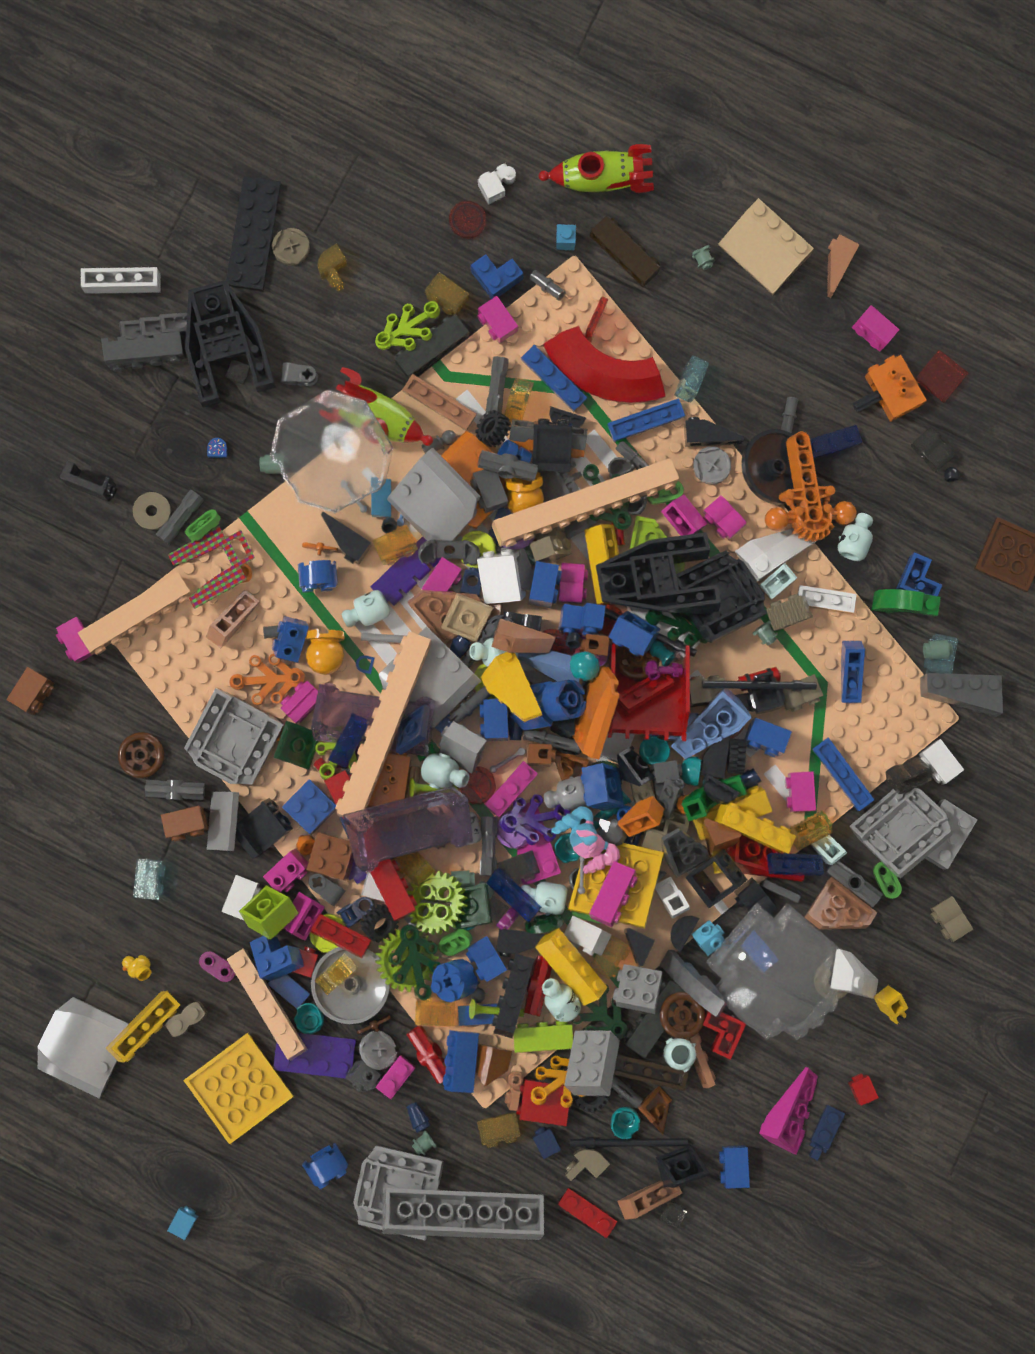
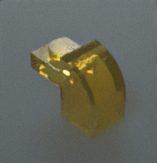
M337 244L326 249L320 255L318 270L321 280L326 278L331 288L335 287L337 291H340L344 288V285L336 271L345 267L347 260Z
M515 378L504 414L510 419V422H512V419L523 420L534 385L533 382Z
M344 953L315 982L328 996L355 972L357 967L354 961Z

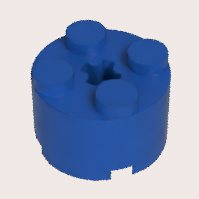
M331 560L309 561L307 566H304V562L298 564L299 587L303 593L314 592V589L328 592L338 585L336 561L332 563Z
M576 680L549 683L543 691L539 704L544 709L546 715L555 722L580 717L585 711L586 701H583L585 692Z
M456 959L438 965L432 975V992L436 993L440 999L446 1002H454L468 997L477 988L478 979L474 975V967L464 959Z
M336 1143L333 1144V1148L328 1145L310 1156L312 1160L309 1163L304 1161L302 1164L314 1186H318L319 1189L327 1186L332 1178L336 1177L338 1179L345 1175L348 1166Z

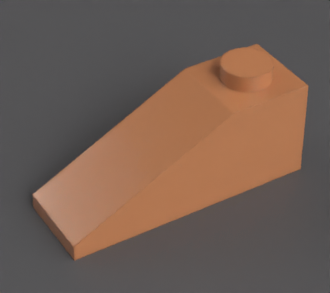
M840 234L837 240L832 239L828 247L831 250L828 255L827 297L829 298L835 292L859 247V244Z
M244 590L210 625L206 638L219 648H222L260 601Z
M500 619L491 647L509 653H549L555 636Z
M661 1180L617 1202L625 1220L633 1219L682 1194L679 1186L675 1188L664 1187Z

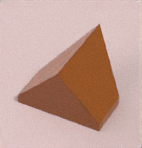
M555 752V764L561 781L569 779L570 776H581L582 768L588 766L589 759Z
M705 818L702 825L710 858L722 849H727L738 843L742 834L708 818Z
M478 1043L475 1072L484 1087L508 1071L512 1051Z
M658 1086L637 1108L663 1135L669 1104L672 1099Z

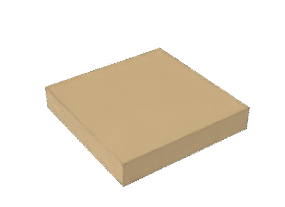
M457 593L441 628L477 642L493 608Z

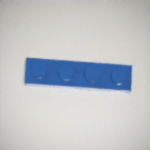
M535 345L521 357V360L573 412L587 400V397Z
M678 398L609 422L607 426L613 442L685 418V413Z
M829 737L812 749L857 811L862 810L875 800Z

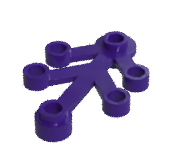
M535 794L530 799V806L525 816L517 818L519 812L526 806V801L518 797L513 802L511 813L502 816L500 819V827L507 833L517 832L526 838L528 844L535 845L539 840V835L522 827V825H528L543 834L546 841L551 842L556 837V834L551 832L552 828H547L538 822L553 819L557 821L562 820L563 816L570 814V810L562 808L559 804L554 811L535 814L537 808L543 802L542 796Z

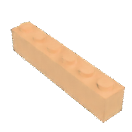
M177 572L79 631L78 635L90 654L93 655L95 653L98 655L106 650L105 647L109 644L115 645L123 639L122 636L127 633L131 635L137 632L142 624L146 623L147 625L156 619L155 616L160 613L163 615L173 609V605L177 603L180 605L189 599L188 596L191 595L190 590Z
M243 948L227 958V961L286 1058L293 1060L308 1050L266 980L260 979L256 964L248 951Z

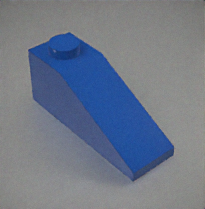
M842 641V703H861L865 648L862 641Z

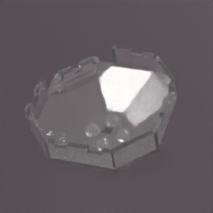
M327 390L285 413L278 420L270 457L274 463L277 462L282 470L280 472L288 486L291 485L299 503L336 514L343 508L353 505L383 487L386 483L394 447L365 400L333 390ZM340 438H342L343 442L345 443V445H342L341 448L338 447V443L335 442V440H339Z

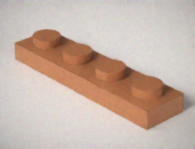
M413 374L402 389L404 393L465 431L468 430L477 416L470 409Z
M683 1012L679 1013L680 1019L684 1018ZM688 1024L680 1026L681 1031L689 1030ZM696 1034L694 1037L686 1040L696 1044L694 1047L696 1050L694 1066L702 1087L710 1088L716 1085L714 1082L716 1079L712 1069H709L707 1063L708 1056L701 1048L699 1034Z

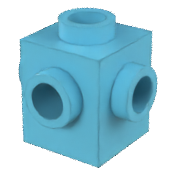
M710 920L691 934L707 956L726 943L722 936L724 931L718 924L714 926Z

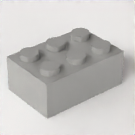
M945 799L940 800L937 805L947 815L952 836L925 858L943 870L949 868L977 822L976 818Z
M575 1031L564 1086L573 1095L610 1096L620 1040L611 1031Z

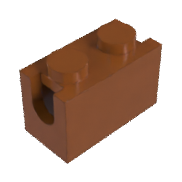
M586 634L585 639L581 640L580 652H590L598 660L606 661L609 636Z
M529 743L527 764L529 766L550 767L551 762L555 761L556 749H552V744Z

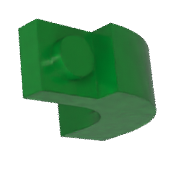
M878 590L874 592L872 611L888 614L893 612H912L936 617L938 616L941 597L911 590Z
M740 774L724 780L723 778L718 779L739 792L740 794L737 797L747 794ZM703 786L691 792L682 801L688 821L707 816L708 811L712 807L720 804L712 801L706 795Z

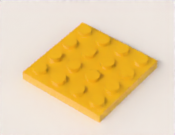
M622 843V845L617 846L620 851L618 863L636 870L638 880L635 887H631L628 894L630 897L626 906L622 905L620 910L622 914L619 922L645 929L664 852ZM593 857L585 858L584 865L593 860ZM612 865L605 866L604 869L597 870L594 873H584V894L578 893V888L580 887L579 867L569 910L589 915Z
M249 1033L245 1034L184 1080L229 1144L294 1097Z

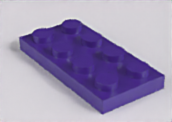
M298 1033L308 1050L293 1060L286 1058L276 1042L273 1069L277 1071L345 1078L353 1066L356 1039Z

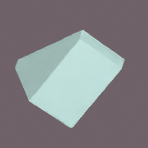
M784 563L759 586L772 600L793 583L797 576Z
M821 829L808 840L826 864L833 865L847 853L824 829Z

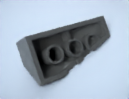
M679 828L661 838L664 858L676 878L710 859L706 847Z

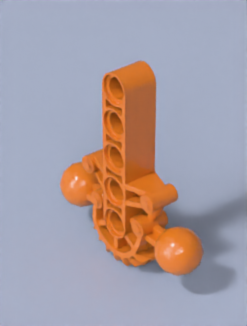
M800 431L789 437L786 446L794 489L782 492L779 495V500L786 502L791 510L787 513L783 508H771L765 515V524L772 531H781L787 524H791L794 529L792 534L798 533V539L804 538V541L808 542L811 540V542L824 539L825 536L831 533L830 531L834 528L831 523L832 520L842 525L851 524L857 516L855 506L847 501L839 502L832 509L828 502H830L831 495L835 493V488L833 486H818L809 435Z

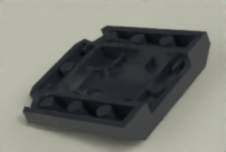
M727 550L676 574L679 590L718 585L721 600L719 612L704 614L688 613L702 637L710 643L767 614L764 609L765 597L763 591L745 563L740 559L736 560L729 555L730 552Z

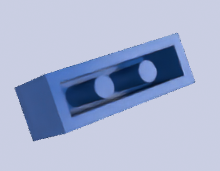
M449 1030L447 1037L448 1051L445 1057L446 1072L443 1077L444 1090L465 1093L474 1092L479 1033Z

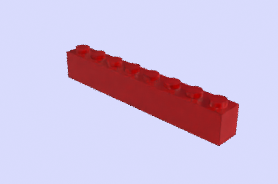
M345 770L324 780L336 805L339 798L343 799L345 794L343 787L346 780L350 781L352 776L351 773L347 774ZM368 807L361 824L344 817L343 819L394 921L397 922L416 912L415 906L418 904L413 895H408L406 889L409 886L404 877L400 879L397 873L400 869L395 860L391 861L388 855L391 851L386 842L382 843L380 839L382 833L378 825L373 826L371 819L374 817Z

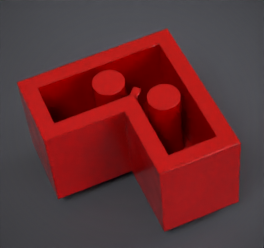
M706 1010L703 1025L718 1032L710 1050L731 1060L746 1023L723 1012L719 1017H715Z

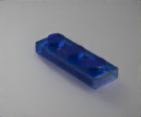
M853 425L810 439L813 459L861 444L862 439L857 426Z
M352 713L328 760L346 768L370 721Z
M770 853L767 855L769 874L821 876L824 874L822 855Z
M500 868L495 870L486 882L488 886L528 922L542 908Z

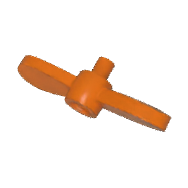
M320 542L317 544L302 543L303 548L316 549L318 551L317 555H321V552L324 550L338 551V548L324 546L325 544Z

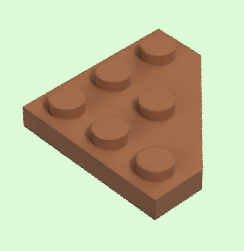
M422 590L408 601V605L426 626L446 644L457 636V634L441 628L457 593ZM459 593L483 603L477 594Z
M830 877L804 918L820 930L866 929L873 921L877 912L833 877Z

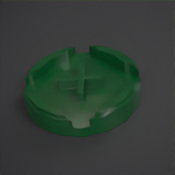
M546 914L538 915L534 918V921L530 922V920H527L525 922L526 932L538 934L558 929L564 924L562 915L557 917V915L552 914L547 916Z

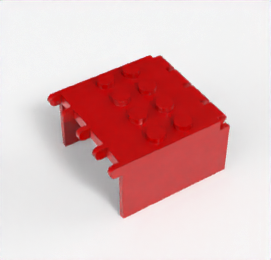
M612 642L609 668L618 680V687L615 692H619L620 695L643 680L629 679L618 671L615 666L616 644ZM690 645L685 647L682 676L674 677L672 674H668L675 681L673 687L630 713H627L617 702L608 730V738H612L613 733H625V739H629L630 734H645V740H649V735H664V740L668 741L670 735L681 736L682 741H686L690 714ZM634 668V672H642V668Z

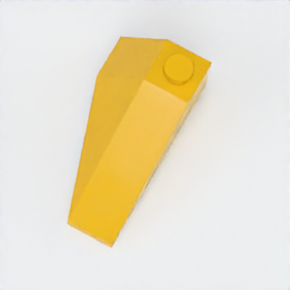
M505 652L495 656L481 676L487 692L496 696L500 703L507 705L510 711L523 722L542 716L541 709L516 654Z

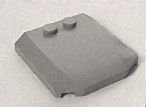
M431 448L418 460L391 492L387 500L427 541H453L476 516V506L480 495L434 448Z
M426 626L418 635L431 639L432 644L404 714L407 716L425 704L430 707L428 727L434 729L481 680ZM394 659L379 673L384 690H386L388 685L386 682L387 676L395 668L393 664Z
M215 688L184 749L193 758L196 766L230 784L252 785L285 724L237 697Z
M901 783L849 826L856 837L900 879L952 836L946 813L921 789L905 787Z
M75 997L71 998L55 1011L38 1045V1069L100 1099L117 1063V1060L108 1052L106 1047L129 1023Z
M379 1145L375 1146L373 1151L363 1161L353 1202L357 1211L358 1224L382 1230L383 1194L386 1188L438 1190L443 1171V1161ZM405 1235L421 1240L427 1239L425 1235Z

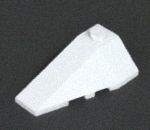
M792 528L750 540L737 549L735 553L745 563L756 582H758L815 542H811V540L808 542L804 541V538L798 539V533L792 534L794 530Z
M837 949L831 988L874 999L877 992L878 979L851 952Z

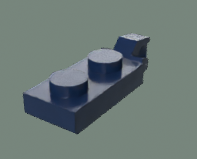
M826 1104L810 1138L811 1142L809 1145L813 1147L809 1154L811 1158L818 1161L821 1153L827 1152L845 1113Z

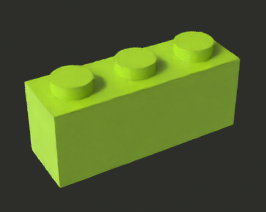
M556 1021V1025H548V1022H537L536 1026L529 1027L528 1023L517 1024L513 1035L514 1051L518 1053L572 1049V1024Z

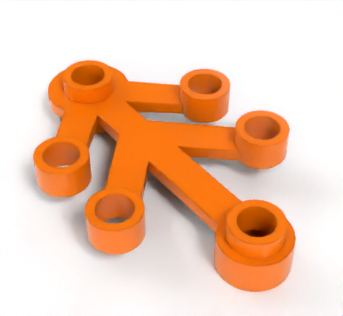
M271 654L268 658L269 663L277 666L285 673L284 675H277L261 662L259 656L253 655L249 659L250 665L257 667L266 676L243 677L240 674H235L230 678L229 682L230 686L235 690H241L245 685L266 684L259 693L252 696L251 700L255 705H261L264 698L277 683L286 682L278 692H274L271 695L272 702L280 704L283 701V697L292 687H296L300 682L304 683L305 675L298 668L290 669L280 658H278L276 663H272L271 658L275 654ZM258 658V664H252V659ZM297 674L298 680L293 681L291 679L292 675ZM236 678L241 680L239 685L234 684ZM280 695V700L274 701V696ZM256 696L261 697V701L259 703H256L254 701V698Z

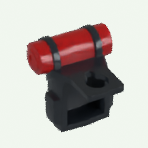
M777 667L766 668L759 672L739 676L737 681L779 682L781 673ZM741 689V691L748 690L750 706L756 714L767 713L784 707L786 700L783 689Z

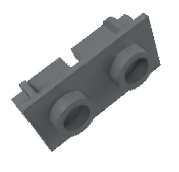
M667 777L658 802L664 807L663 814L668 819L671 813L676 810V804L679 799L678 795L684 788L682 779L671 781Z

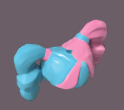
M580 806L571 814L563 816L562 820L557 821L551 832L560 834L572 828L570 844L574 851L583 858L593 857V860L584 865L583 872L585 874L589 872L594 873L597 870L604 869L605 866L612 865L613 861L618 862L620 851L615 844L604 841L597 834L593 826L594 816L592 811L587 807ZM582 819H586L585 823L580 824Z

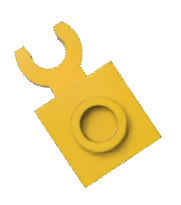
M888 985L874 996L880 1011L889 1016L890 1020L895 1024H898L897 1017L899 1015L906 1018L904 1011L908 1009V1006L902 994Z

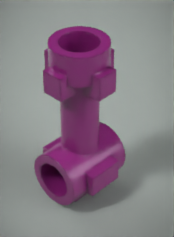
M649 661L646 664L645 671L650 680H656L660 677V674H672L674 677L682 676L683 667L682 664L672 663L671 666H658L656 661Z

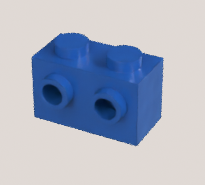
M284 616L283 621L279 622L277 628L279 635L272 644V650L276 658L298 663L309 628L306 621Z

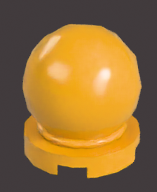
M537 472L535 480L532 482L515 477L511 479L504 478L505 488L509 490L507 492V505L512 513L544 503V495L540 488L543 485L540 472Z
M319 630L307 631L306 640L312 642L306 652L308 665L314 672L322 675L336 672L341 667L344 659L343 647L339 644L340 641L344 640V632L340 630H328V633H319Z

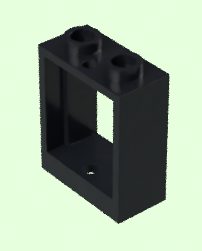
M722 849L685 877L708 908L734 892L748 880L725 849ZM714 862H716L732 883L730 887L721 893L703 871Z

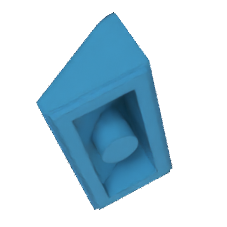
M371 478L372 517H391V503L387 500L391 494V479Z

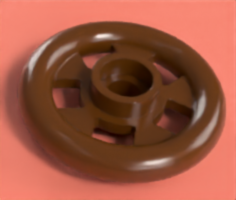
M618 646L616 648L615 666L622 675L629 679L643 680L648 678L645 671L647 658L656 661L659 666L660 660L656 656L653 657L650 654V650L643 656H637L631 652L627 654L624 651L627 648L625 646ZM627 659L629 665L624 666L622 660ZM634 668H642V672H634Z
M137 732L131 734L124 739L119 747V764L124 772L132 777H150L163 764V746L150 733ZM140 740L142 745L134 748L132 743ZM149 743L155 747V750L152 752L146 747ZM126 752H132V760H126ZM140 752L145 753V757L143 759H139L138 754ZM150 758H155V763L152 766H149L147 763L149 762ZM135 763L143 765L141 771L133 769Z
M676 992L665 999L660 1009V1022L670 1036L689 1039L698 1034L703 1027L705 1020L704 1008L687 992ZM685 1000L692 1003L690 1009L683 1006ZM675 1002L678 1007L672 1011L669 1007ZM680 1012L684 1013L683 1019L679 1018ZM692 1013H697L696 1022L691 1021ZM673 1017V1020L676 1023L673 1026H671L668 1021V1018ZM688 1024L689 1030L681 1031L680 1026Z

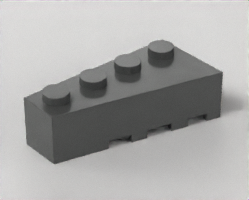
M180 332L154 334L153 338L147 335H137L133 340L124 336L117 337L116 341L108 342V338H101L104 361L109 369L114 372L124 371L125 368L129 367L139 369L143 365L148 364L158 366L162 362L167 361L177 363L181 359H185Z
M927 673L920 677L921 697L942 703H950L956 707H964L978 713L982 712L992 717L1003 714L1002 675Z

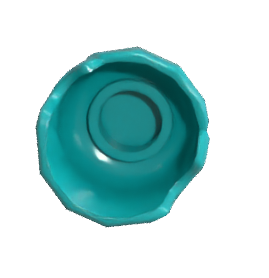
M586 651L574 654L570 660V670L576 679H583V681H591L596 678L600 670L598 658Z
M650 736L649 740L644 738L640 743L639 754L647 764L666 762L670 757V747L667 741L659 739L658 736Z
M690 756L683 760L681 764V779L688 785L698 786L701 760L699 757Z
M571 833L561 835L554 847L557 859L564 863L580 859V856L570 844Z
M304 1003L297 1008L294 1021L297 1029L302 1033L314 1034L322 1028L324 1016L315 1004Z
M621 1107L612 1114L610 1125L614 1135L620 1139L632 1138V1135L640 1127V1117L636 1110L630 1107Z

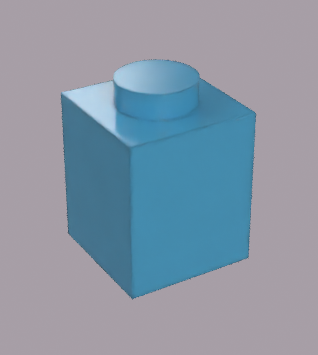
M557 224L556 250H575L576 225Z
M187 1206L185 1208L180 1207L167 1231L185 1240L198 1218V1215L195 1214L196 1211Z

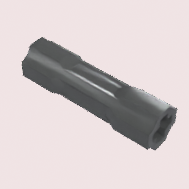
M493 357L486 414L492 410L502 413L508 358Z
M190 490L156 535L170 545L178 535L179 530L193 512L199 508L204 499L193 490Z
M481 817L482 857L480 859V875L497 876L495 840L498 817Z

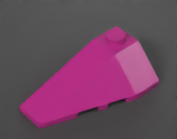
M530 802L526 803V806L521 810L522 812H527ZM537 808L535 814H540L538 808ZM536 830L534 832L539 835L538 842L535 845L527 843L524 847L517 849V868L523 885H528L561 873L551 843L546 841L543 834Z
M807 1067L804 1068L768 1113L759 1132L767 1141L795 1155L805 1135V1130H802L805 1118L808 1119L810 1112H807L808 1102L813 1099L818 1076Z

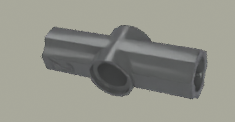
M484 450L481 451L477 464L478 468L497 472L502 478L511 479L515 477L530 482L535 480L538 470L537 465L518 460L515 455H499Z
M146 780L145 797L166 798L167 800H204L205 783H191L182 780Z
M839 860L830 865L826 870L830 876L871 907H874L883 895V893L865 881L861 875L853 872ZM853 877L857 878L859 882L857 888H852L850 885V880Z

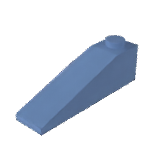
M550 650L549 653H518L520 661L556 681L576 680L582 687L588 682L583 681V679H576L570 670V660L573 655Z
M723 688L687 727L686 741H682L681 736H679L671 747L684 759H687L706 747L738 732L752 716L737 696L729 689Z

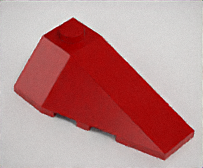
M741 835L738 843L726 849V852L731 856L743 874L804 881L805 862L790 852L789 854L780 853Z

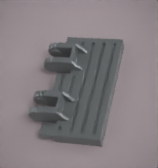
M574 461L571 462L570 470H572L576 466V463ZM537 470V472H540V477L542 476L543 485L540 488L544 495V502L579 490L574 481L582 476L581 472H576L569 478L564 479L563 474L566 472ZM590 517L580 522H577V520L570 522V525L565 527L567 539H571L598 522L591 520Z

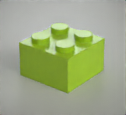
M267 885L239 910L240 915L249 928L270 940L299 914L288 896Z

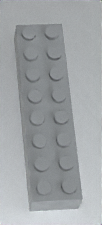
M386 1188L383 1194L382 1234L540 1240L544 1235V1195Z

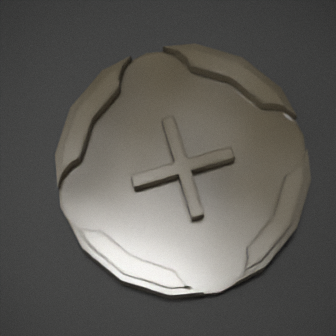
M287 228L281 230L273 239V253L277 260L284 265H298L305 261L309 255V240L305 233L299 229Z

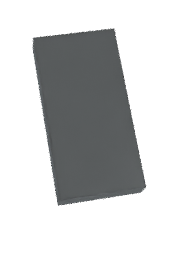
M768 880L762 881L761 888L794 903L799 902L800 895Z

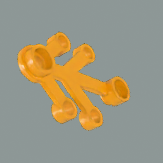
M553 1056L550 1062V1066L553 1069H546L542 1066L536 1069L535 1076L538 1080H544L546 1077L557 1079L545 1088L535 1087L531 1092L533 1103L537 1105L545 1103L548 1095L563 1084L565 1085L567 1071L554 1069H560L561 1066L568 1067L569 1059ZM538 1072H544L545 1074L539 1075ZM564 1086L560 1103L564 1108H569L572 1105L573 1098L571 1092ZM568 1099L570 1102L566 1103L563 1100Z

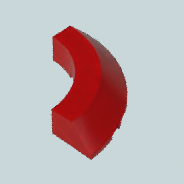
M579 326L563 331L543 344L553 364L572 383L587 393L589 392L604 400L625 403H643L666 397L661 375L653 357L636 361L610 357L596 349L586 339Z

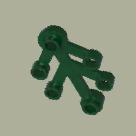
M594 464L587 465L583 470V477L591 481L593 485L601 483L598 478V467ZM587 472H592L593 476H588ZM614 474V475L611 477V479H612V478H615V477H618V476H621V475H619V474ZM630 501L623 503L621 509L609 508L613 514L604 512L599 517H594L593 514L589 515V517L593 521L601 519L613 522L617 529L625 530L632 523V518L628 513ZM619 519H624L625 523H620Z
M649 610L645 615L646 621L651 625L656 626L661 621L677 627L678 629L671 628L667 633L668 638L672 641H676L680 636L691 632L695 635L688 634L685 637L684 642L686 645L693 647L699 641L703 644L708 642L702 637L688 613L669 612L675 619L654 610Z
M405 925L400 931L401 942L396 951L389 955L388 960L391 964H400L401 956L407 946L409 954L400 970L395 972L392 978L395 983H404L406 975L412 966L417 985L414 994L418 999L427 1000L430 998L432 990L430 986L424 983L420 962L429 967L431 972H434V964L440 965L441 963L433 961L418 952L416 944L424 947L425 952L428 954H435L438 947L435 943L428 942L420 937L417 927ZM411 931V936L407 938L406 933ZM430 945H433L434 948H433V950L430 952V951H429V946H430ZM397 955V961L393 962V956ZM401 974L402 979L397 981V976ZM421 988L424 989V993L422 995L419 994V990Z
M608 987L599 999V1006L594 1002L586 1005L593 1013H579L580 1019L578 1021L572 1020V1022L580 1024L584 1021H603L607 1026L594 1027L593 1025H588L584 1031H588L589 1028H593L594 1031H611L618 1039H622L627 1034V1026L621 1021V1007L614 1005L613 997L610 1001L613 1006V1020L607 1015ZM617 1026L621 1027L620 1033H615Z

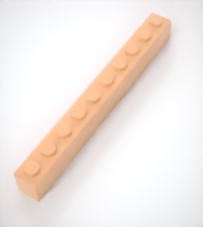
M671 458L493 520L492 529L499 546L506 545V547H510L521 539L527 541L534 538L535 534H547L553 530L552 528L558 526L564 528L570 525L572 521L577 520V522L587 519L589 515L595 514L597 516L603 514L606 509L611 507L612 509L620 508L625 502L630 501V503L639 501L642 496L647 495L651 497L656 495L659 490H671L676 487L679 476Z
M410 631L407 636H403L400 644L402 647L401 653H397L393 662L395 668L387 676L386 682L388 685L386 690L383 689L381 691L379 708L375 707L372 718L374 721L372 726L368 725L364 736L367 738L365 743H361L357 754L360 755L358 761L352 764L350 781L346 780L343 791H345L343 799L339 798L335 809L338 810L337 814L339 816L361 824L432 644L431 639Z

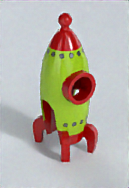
M635 144L629 147L628 152L595 151L575 155L555 166L551 172L541 171L538 177L541 181L551 179L565 188L579 192H607L630 187L635 193L654 190V184L644 183V179L652 178L653 170L643 171V166L652 165V158H642V154L652 152L651 145Z
M342 367L340 372L350 378V381H345V386L342 384L337 385L336 390L342 392V395L338 393L333 395L327 391L323 392L322 397L332 402L334 411L330 412L320 407L318 412L334 423L340 422L345 417L351 423L360 427L365 436L373 442L381 443L388 440L413 443L422 441L425 446H430L433 443V438L430 435L423 434L420 425L406 408L395 400L373 389L362 386V378L356 371Z

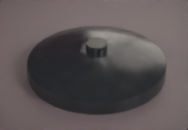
M770 429L753 437L746 445L741 461L743 477L749 489L761 500L775 505L786 504V502L779 500V495L788 489H794L786 446L787 439L793 434L785 430Z

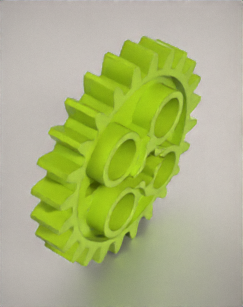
M430 871L429 876L424 873L423 880L416 878L418 884H411L413 891H407L408 894L414 896L418 904L415 906L416 912L408 915V917H413L410 922L416 924L417 929H422V932L427 933L429 931V934L432 935L435 932L441 935L443 930L449 932V926L456 928L454 922H461L458 916L459 914L465 915L461 909L467 907L466 904L462 903L463 900L467 899L466 896L461 895L466 891L463 888H459L462 883L456 881V877H450L449 873L445 872L443 874L441 871H437V874ZM431 888L430 895L426 897L427 889ZM449 890L448 897L444 898V892ZM421 900H428V901L437 902V901L439 900V901H441V902H443V903H450V902H451L452 905H451V906L443 905V904H434V905H433V904H430V903H420V901H421ZM428 907V913L424 916L423 911ZM444 909H446L447 913H446V915L442 918V917H441V912H442Z
M396 929L395 936L389 933V940L383 938L385 945L378 946L382 952L376 953L380 959L376 960L375 963L381 964V966L376 970L383 972L380 978H387L385 984L389 985L392 983L391 988L396 989L398 986L401 992H403L404 988H406V991L411 992V987L413 986L415 989L417 986L412 966L406 975L404 983H395L392 978L393 974L404 963L401 962L391 967V963L388 960L389 955L394 949H397L401 942L400 930ZM411 931L406 933L407 938L411 936ZM419 931V936L422 937L423 932ZM425 935L422 938L428 941L429 936ZM417 944L418 952L423 953V955L433 961L439 959L438 956L426 953L424 947ZM432 945L429 946L430 952L433 950V948H431ZM408 946L401 956V961L406 960V956L409 954ZM423 964L421 968L424 980L431 981L429 974H433V972ZM397 976V981H400L402 977Z

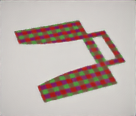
M217 526L207 532L202 539L191 541L168 554L172 564L177 565L222 546L232 565L212 578L189 597L194 609L247 580L240 566L255 557L241 530L225 538L220 526ZM237 537L248 556L239 561L230 544V541Z

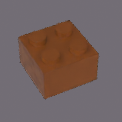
M27 667L6 700L25 712L35 715V713H39L43 708L44 704L42 702L46 696L49 697L52 694L54 682Z
M201 806L161 815L165 837L174 842L185 840L187 835L193 837L205 835L204 831L209 829L204 807Z
M317 832L307 870L348 881L358 847L355 842Z

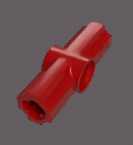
M537 955L533 975L529 979L528 995L523 1013L540 1017L545 998L542 985L550 978L552 967L543 956Z
M419 1025L406 1035L417 1050V1059L420 1064L427 1066L437 1084L442 1083L446 1072L442 1050L436 1042H432L423 1026Z

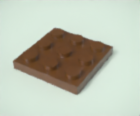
M997 517L974 570L1021 591L1028 592L1035 576V533Z

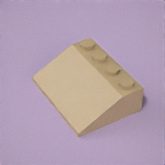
M759 198L718 244L771 294H774L807 260L814 249Z

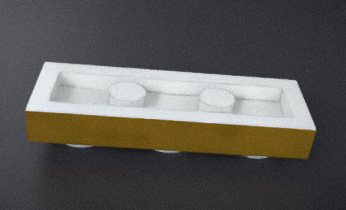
M799 586L798 594L799 596L806 597L809 607L850 614L854 613L857 594Z

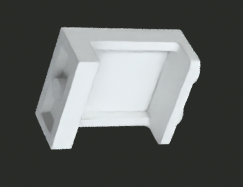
M507 549L497 554L494 551L484 552L477 559L484 604L521 601L526 597V590L521 589L516 559L519 556V551L513 552L512 549Z

